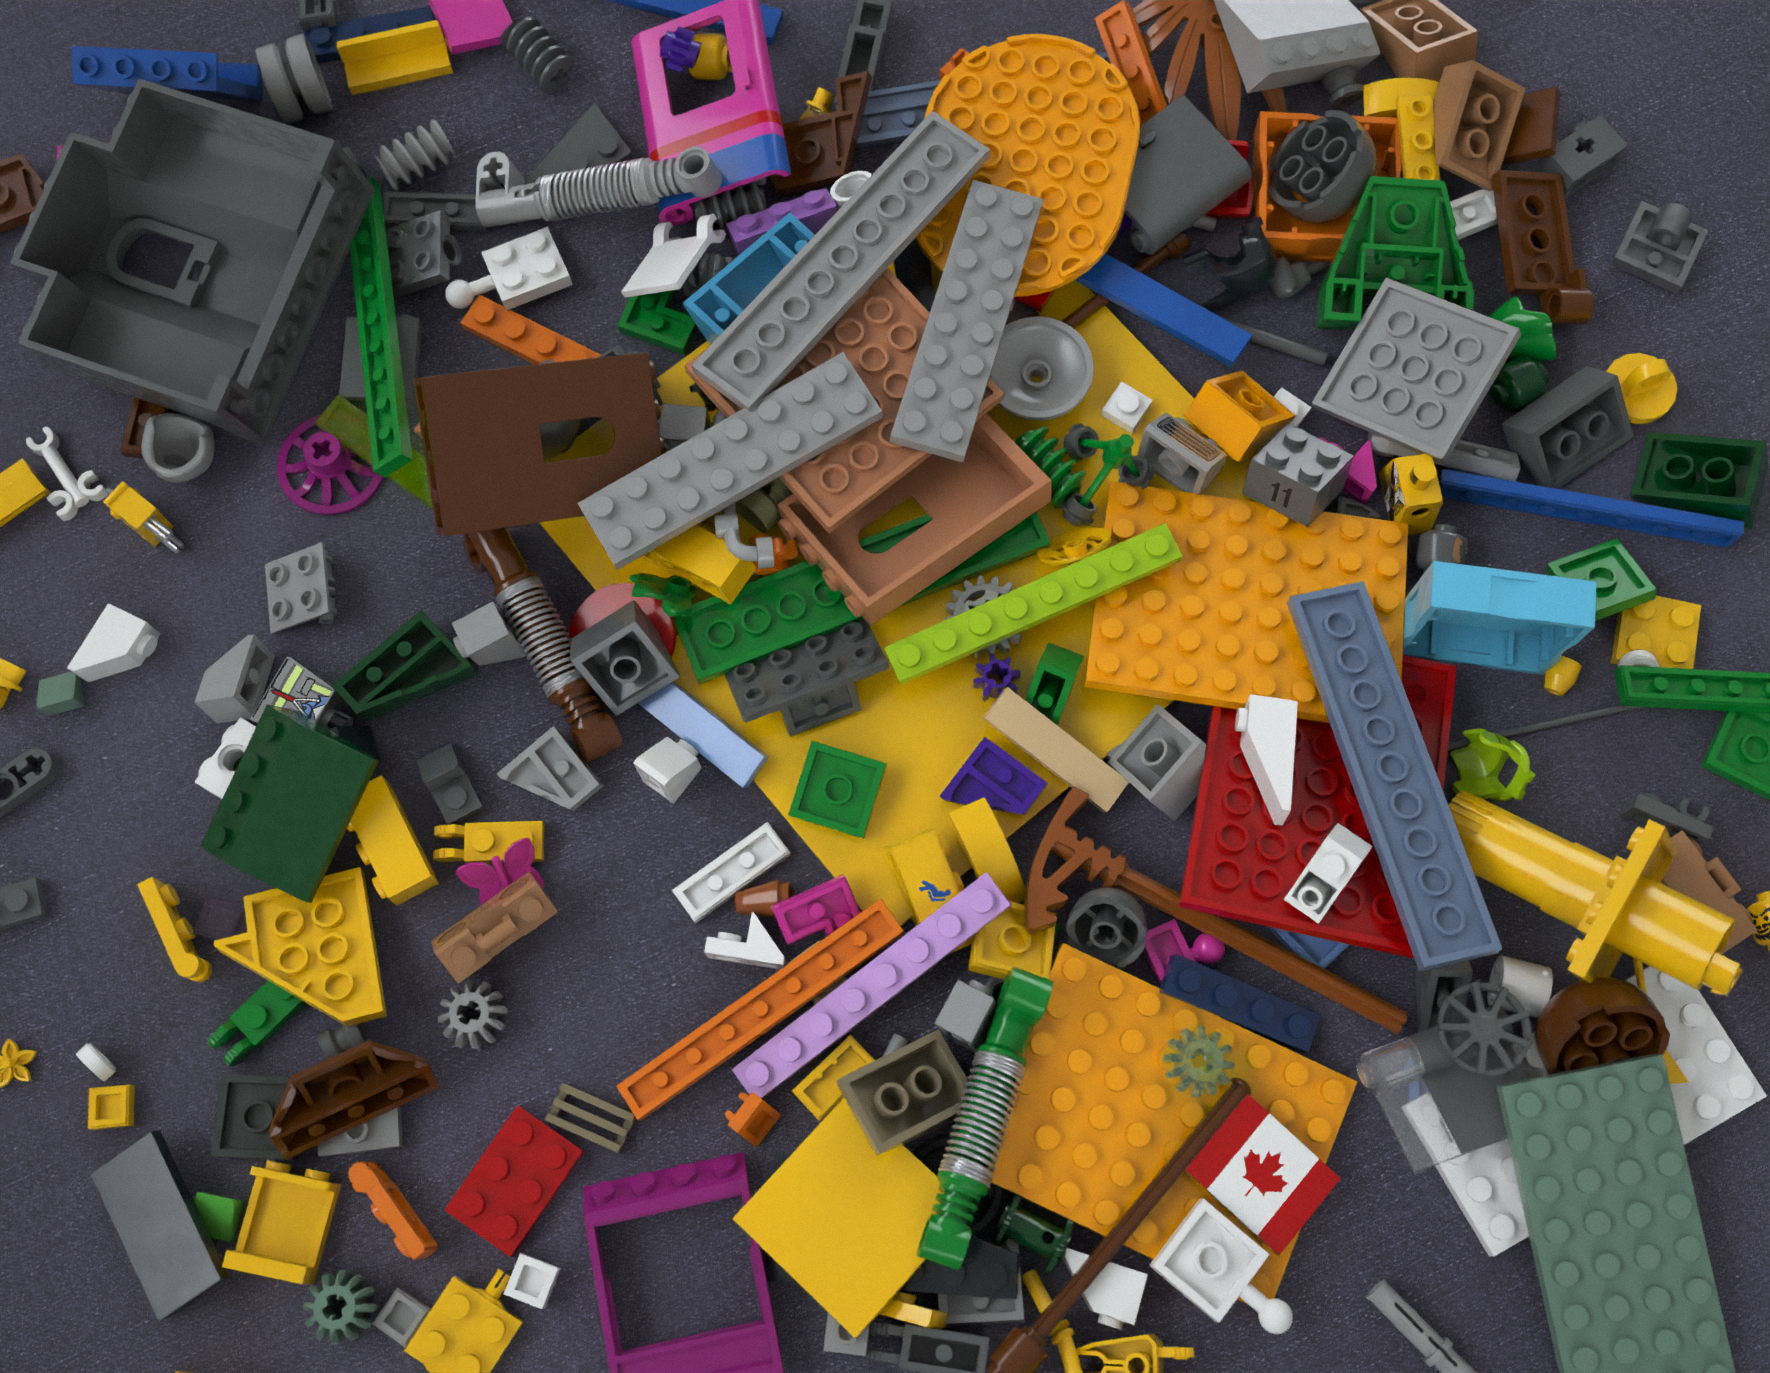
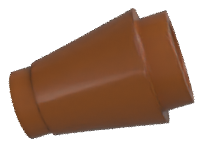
M777 879L745 889L744 891H737L735 894V904L738 915H752V912H754L756 916L775 917L771 906L795 896L793 885L791 882H782L781 879Z

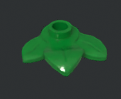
M648 573L630 575L629 579L635 583L632 589V597H650L662 600V608L670 617L691 611V601L695 599L696 590L690 581L681 576L662 578Z

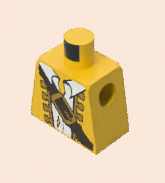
M1427 454L1395 458L1378 473L1389 521L1408 523V535L1422 534L1425 531L1431 530L1443 504L1434 460ZM1416 511L1418 515H1412V513Z

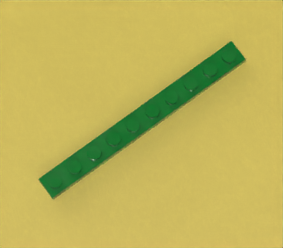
M369 176L366 179L374 187L375 191L369 201L357 233L350 244V255L373 472L385 478L413 459L381 187L379 182Z

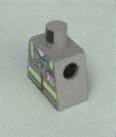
M288 656L250 718L257 725L266 705L269 704L300 711L329 730L336 726L353 725V718L340 712L345 700L337 691Z

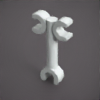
M44 427L43 431L47 439L43 444L38 445L31 437L26 438V444L35 454L44 456L64 487L65 491H54L49 494L47 500L54 507L62 502H66V505L58 510L56 514L63 521H68L77 514L78 507L85 506L89 500L100 501L106 498L108 493L102 485L90 490V486L99 480V477L92 470L86 471L79 477L78 481L76 480L57 450L59 438L50 428Z

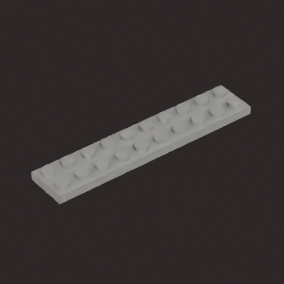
M932 111L691 365L693 373L740 408H745L750 412L764 396L770 394L980 169L990 158V149Z

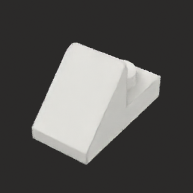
M754 912L751 915L746 943L741 942V936L732 933L719 932L717 938L707 936L704 953L710 959L781 970L787 965L785 957Z

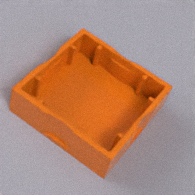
M1260 111L1253 133L1252 218L1261 216L1263 225H1261L1265 238L1272 245L1276 259L1284 256L1288 261L1332 263L1356 209L1355 206L1345 215L1331 221L1320 223L1306 222L1289 214L1273 200L1269 193L1268 187L1272 186L1273 170L1269 167L1281 143L1303 121L1310 124L1322 118L1321 116L1308 113ZM1352 116L1369 133L1376 147L1377 169L1375 176L1400 178L1402 162L1398 119ZM1293 190V193L1298 200L1302 202H1308Z

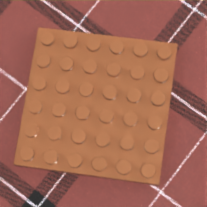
M888 268L773 390H777L844 352L882 410L883 418L779 477L828 533H831L932 455L890 442V435L930 313ZM703 351L685 365L686 373L723 415L728 418L742 410V408L693 373L691 365L705 352ZM989 378L977 420L1004 398V392L991 378Z

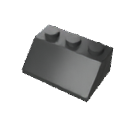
M1585 366L1501 423L1509 450L1518 453L1520 466L1538 486L1559 489L1634 437L1618 375Z

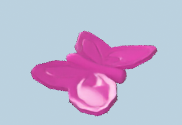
M529 838L518 840L504 853V864L499 856H494L491 859L494 867L485 862H474L460 866L456 870V874L462 882L471 888L480 889L481 905L529 871L544 889V881L539 872L531 867L534 860V846Z

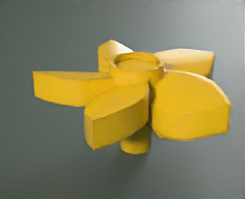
M7 1039L1 1050L2 1056H0V1088L9 1084L13 1076L20 1081H31L30 1072L24 1065L33 1061L37 1051H19L18 1045L12 1039Z

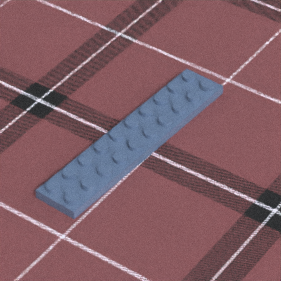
M1364 581L1290 596L1287 602L1290 614L1419 972L1498 953L1502 950L1501 943Z

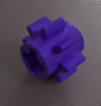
M677 27L676 34L670 31L666 32L659 55L667 59L666 68L679 73L684 72L685 66L694 69L701 50V43L694 41L695 32L682 27Z
M990 654V661L986 666L977 663L975 671L982 677L973 680V688H982L984 702L989 697L998 698L1006 687L1017 694L1018 687L1011 681L1020 679L1021 672L1020 670H1011L1010 657L1002 661L996 660L994 654ZM997 674L998 678L1003 680L1002 684L996 685L995 680L991 679V675Z

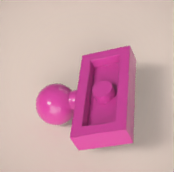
M1173 919L1147 931L1143 951L1161 985L1171 955L1177 954L1196 963L1200 961L1204 964H1215L1224 956L1225 945L1217 938L1203 933L1195 939L1193 947L1189 948L1176 920Z

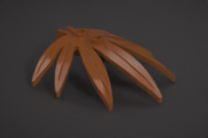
M1144 0L1132 9L1138 27L1161 16L1142 36L1149 57L1173 34L1183 21H1187L1176 45L1166 77L1163 96L1167 106L1183 94H1186L1193 73L1200 40V44L1204 48L1206 84L1214 127L1226 140H1236L1241 103V75L1214 0ZM1282 87L1262 91L1272 112H1287Z

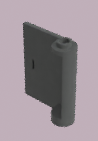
M1184 94L1140 126L1138 152L1124 211L1132 220L1131 242L1140 252L1154 254L1252 178L1251 169L1246 160Z

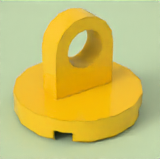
M1643 353L1626 354L1614 360L1606 371L1618 375L1629 421L1632 424H1649L1662 418L1675 402L1678 390L1675 376L1669 369L1665 359H1657L1654 356Z

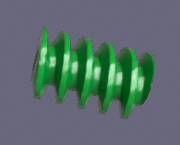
M1044 426L1024 433L1014 442L1051 479L1052 507L1058 509L1061 508L1062 501L1068 500L1072 493L1080 492L1082 489L1081 482L1087 473L1084 470L1075 474L1071 472L1076 466L1077 461L1075 459L1065 463L1062 461L1068 451L1066 448L1056 452L1053 451L1059 440L1053 437L1045 441L1044 438L1050 429Z

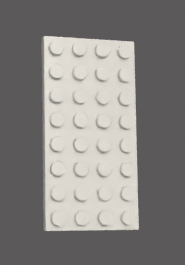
M1648 966L1643 969L1647 995L1664 1017L1666 1028L1670 1032L1667 1050L1689 1082L1670 1084L1682 1140L1685 1145L1767 1097V1095L1699 990ZM1635 974L1625 979V981L1637 986ZM1534 1031L1531 1037V1048L1521 1061L1530 1079L1549 1075L1538 1055ZM1512 1044L1511 1046L1517 1054L1520 1046ZM1427 1093L1401 1107V1110L1488 1256L1494 1257L1528 1237L1527 1224L1508 1138L1459 1156L1454 1144L1449 1143L1439 1123L1440 1117Z

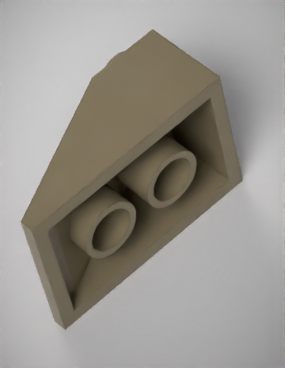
M939 1029L836 1081L877 1156L928 1135L953 1122L955 1118H959L956 1112L961 1110L959 1104L963 1103L961 1097L965 1096L963 1090L968 1089L965 1083L969 1082Z

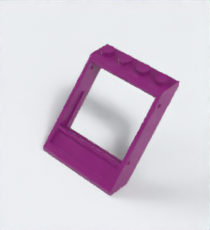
M744 1152L721 1155L717 1158L690 1164L684 1163L676 1167L643 1172L635 1176L602 1181L584 1187L583 1215L610 1373H784L781 1342L763 1248L751 1237L749 1252L762 1316L761 1320L627 1350L622 1348L611 1280L610 1278L608 1279L600 1226L741 1195L743 1205H745L753 1195Z

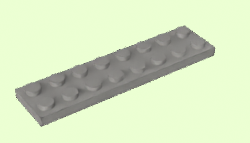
M972 180L890 435L891 443L964 463L1042 209V198Z
M844 352L764 396L750 412L743 408L577 504L618 570L883 418V413Z

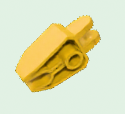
M1154 1333L1094 1342L1076 1349L1078 1355L1099 1356L1104 1364H1110L1104 1366L1101 1372L1083 1371V1373H1164L1163 1357H1173L1177 1360L1194 1358V1347L1163 1346V1342Z

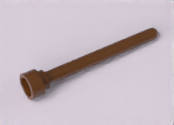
M1184 232L1180 233L1157 252L1147 254L1131 268L1145 275L1164 259H1177L1189 250L1190 244ZM1097 293L1063 319L1062 322L1076 329L1108 304L1110 300Z

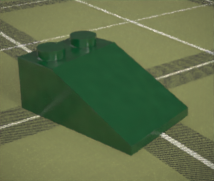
M1648 432L1632 487L1631 498L1658 507L1744 521V528L1753 529L1768 470L1766 441Z

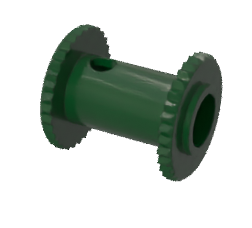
M1015 1194L1011 1202H1007L994 1230L996 1234L992 1243L999 1245L1004 1236L1047 1258L1048 1261L1044 1272L1049 1274L1053 1271L1055 1265L1060 1263L1072 1237L1071 1231L1074 1221L1068 1219L1062 1229L1018 1206L1021 1196ZM1042 1235L1050 1237V1244L1043 1242Z

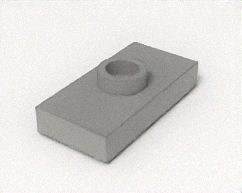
M401 1106L318 1144V1157L403 1147Z

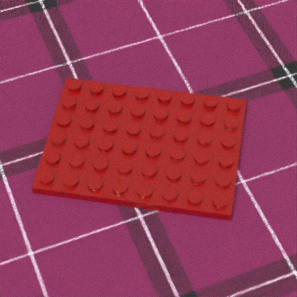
M1403 655L1402 684L1442 790H1444L1457 666ZM1212 706L1206 739L1204 765L1199 781L1178 907L1414 958L1330 723L1297 718L1291 811L1283 826L1274 825L1240 747L1241 732L1235 731L1237 709ZM1339 823L1370 844L1372 848L1321 921L1317 923L1286 902L1284 898L1336 824Z

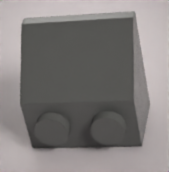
M635 600L571 639V663L615 716L680 677L679 671L658 630Z

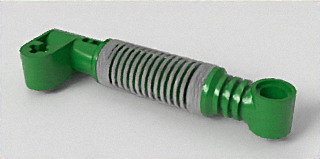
M1013 967L1005 977L991 1026L987 1033L986 1042L978 1047L972 1062L974 1068L970 1069L972 1075L968 1076L970 1082L965 1083L968 1089L963 1090L965 1096L961 1097L963 1102L959 1104L961 1110L956 1112L959 1118L954 1119L957 1125H953L952 1129L955 1132L949 1133L952 1139L947 1140L950 1146L945 1148L949 1154L943 1155L944 1159L941 1160L942 1164H940L937 1179L940 1182L939 1190L943 1194L937 1193L935 1199L939 1204L933 1205L932 1210L936 1214H930L924 1227L917 1250L918 1257L957 1271L962 1265L972 1231L971 1227L967 1224L973 1223L974 1217L970 1213H976L977 1206L973 1203H979L980 1198L987 1195L988 1188H990L989 1184H991L993 1179L992 1172L995 1171L994 1164L998 1163L996 1157L1000 1156L999 1150L1002 1149L1001 1143L1004 1142L1003 1135L1007 1134L1005 1128L1009 1127L1007 1121L1011 1120L1010 1114L1013 1113L1012 1107L1015 1106L1016 1093L1020 1091L1019 1085L1022 1084L1021 1080L1025 1075L1027 1061L1024 1053L1028 1046L1032 1028L1041 1020L1053 988L1052 980Z

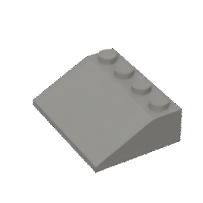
M1214 0L1247 93L1319 81L1329 72L1347 65H1352L1356 73H1358L1381 54L1369 21L1349 0Z

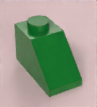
M1048 642L1038 662L1025 701L1058 726L1084 656Z

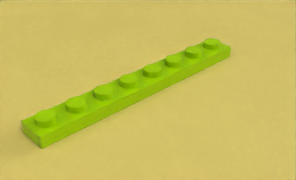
M1164 523L884 647V650L901 686L1180 562L1183 555L1167 524Z

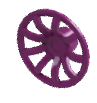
M326 413L308 419L289 434L279 451L277 476L284 493L296 506L318 515H337L358 508L376 493L384 477L373 472V468L361 465L351 459V457L371 453L370 442L359 446H347L353 439L358 427L369 436V427L366 421L351 414ZM339 421L346 422L348 425L345 432L336 438L330 434L327 422ZM318 425L320 432L310 436L307 441L299 437L308 429ZM292 445L303 451L305 457L303 461L295 464H286ZM309 470L303 485L294 491L288 481L287 474H298ZM349 470L361 476L372 478L364 491L359 494L344 473L345 471ZM319 478L322 483L321 505L303 499L312 491ZM332 479H338L352 500L332 505Z

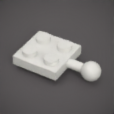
M548 227L481 252L490 275L470 283L464 280H454L447 286L445 296L451 306L463 309L471 305L475 296L496 288L507 311L573 284Z
M1199 1198L1149 1266L1215 1322L1219 1323L1236 1299L1240 1297L1258 1312L1261 1326L1269 1333H1284L1292 1324L1293 1314L1286 1302L1280 1299H1268L1249 1283L1270 1254L1205 1199Z

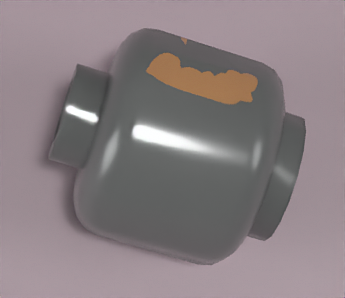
M1437 524L1434 530L1425 531L1420 535L1415 565L1417 569L1423 572L1422 575L1433 561L1466 565L1469 542L1464 536L1457 533V527Z

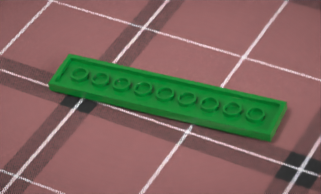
M1037 512L1030 515L902 605L1036 554L1039 549L1050 547L1051 542ZM926 514L861 539L859 544L869 553H883L932 519ZM807 561L745 584L731 605L713 596L692 604L691 611L688 613L673 616L699 685L732 672L735 667L747 662H758L768 658L773 652L781 649L789 650L804 644L812 637L828 635L840 630L848 623H859L865 619L862 616L855 617L844 601L846 597L839 589L835 592L831 590L823 579V571L817 564L811 566Z

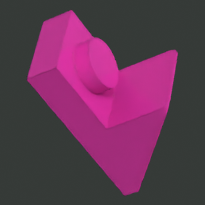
M1323 437L1320 438L1321 440H1323V441H1325V442H1327V443H1330V444H1334V445L1338 446L1341 450H1343V448L1340 447L1338 444L1333 443V442H1328V441L1325 440ZM1370 440L1353 457L1343 491L1353 499L1365 505L1377 488Z

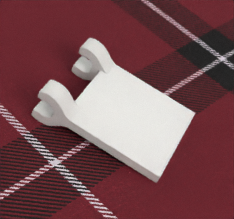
M715 214L704 215L698 219L697 236L682 239L680 237L669 238V231L673 227L672 223L657 224L653 231V247L621 291L623 296L632 297L680 289L708 246L721 243L726 237L724 229L713 231L712 226L717 219Z

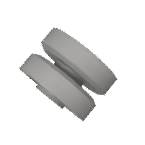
M304 33L287 38L285 49L289 63H287L281 49L274 43L256 48L255 51L265 87L282 121L286 125L303 120L304 108L300 96H303L307 107L315 115L333 110L322 72Z

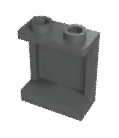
M399 314L396 315L406 408L407 412H418L413 379L418 378L421 340H426V331L419 317ZM346 317L339 398L348 412H367L357 317Z

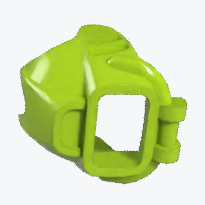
M1482 728L1461 731L1464 737L1470 740V743L1464 748L1450 752L1459 776V781L1454 782L1452 790L1456 794L1461 790H1466L1482 799L1491 798L1498 802H1506L1512 798L1522 800L1526 794L1524 791L1526 786L1535 778V773L1530 770V759L1526 749L1515 740L1510 741L1502 735ZM1508 756H1510L1518 764V768L1513 779L1505 788L1498 780V775Z

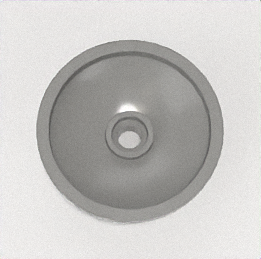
M1034 316L1021 318L1007 324L990 375L993 382L1004 392V398L998 405L1010 414L1028 420H1050L1069 413L1083 401L1090 389L1094 373L1093 357L1084 338L1071 326L1057 319ZM1033 376H1038L1043 381H1041L1040 383H1034L1030 380V378Z

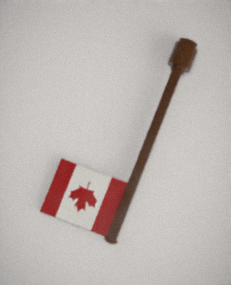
M1238 1077L1232 1078V1084L1033 1325L1031 1327L1027 1325L1023 1331L1015 1326L989 1357L992 1362L987 1366L986 1370L989 1373H1034L1048 1356L1042 1350L1047 1344L1045 1339L1183 1171L1187 1172L1278 1256L1341 1178L1250 1096L1251 1088L1245 1080Z

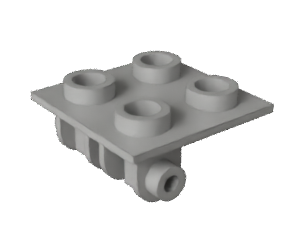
M325 543L315 544L265 564L270 634L281 632L319 618L320 624H331L334 622V617L338 615V612L335 608V599L331 597L336 594L335 588L331 587L335 584L331 566L333 558L325 550Z

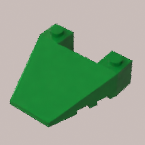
M1370 176L1318 292L1316 328L1352 331L1361 322L1363 296H1375L1385 278L1473 311L1474 289L1472 282L1468 280L1464 265L1465 255L1463 248L1459 246L1456 235V222L1445 181Z

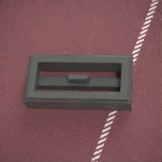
M299 0V23L303 31L310 30V24H315L316 27L323 26V22H328L330 27L337 26L336 0H326L325 12H323V0H314V13L309 14V0Z

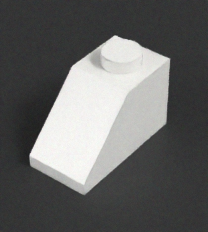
M108 603L67 669L81 679L91 682L139 667L145 658L154 652L160 633L146 621Z
M668 736L641 754L633 763L642 781L673 804L702 768L696 757L698 751L682 739L676 743Z
M1069 1248L1066 1249L1062 1259L1071 1276L1076 1273L1090 1255ZM1108 1262L1082 1294L1088 1309L1099 1314L1097 1322L1122 1330L1124 1322L1134 1325L1148 1274Z

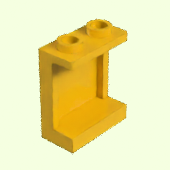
M267 1160L265 1168L252 1166L250 1174L255 1175L256 1178L235 1250H226L222 1267L298 1284H315L342 1184L329 1182L331 1173L307 1168L304 1176L291 1174L290 1169L292 1165Z

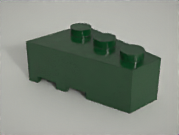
M420 610L331 686L355 713L366 722L478 674L468 660L460 655L457 648L429 617Z

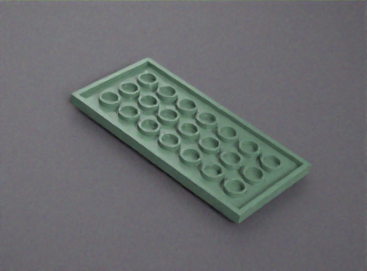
M1654 1053L1496 1085L1559 1373H1736L1664 1056Z

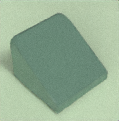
M72 671L39 680L37 709L46 716L56 715L85 706L80 677Z

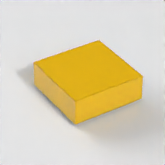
M129 1084L89 1088L88 1129L100 1130L133 1127L135 1086Z

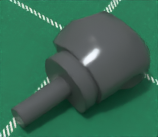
M1284 256L1277 259L1275 276L1272 278L1269 286L1278 298L1287 299L1301 291L1305 286H1308L1311 283L1310 276L1324 270L1323 262H1318L1305 268L1301 261L1290 264Z

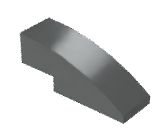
M857 0L853 22L849 25L838 78L868 71L872 77L869 92L873 91L894 14L892 0Z

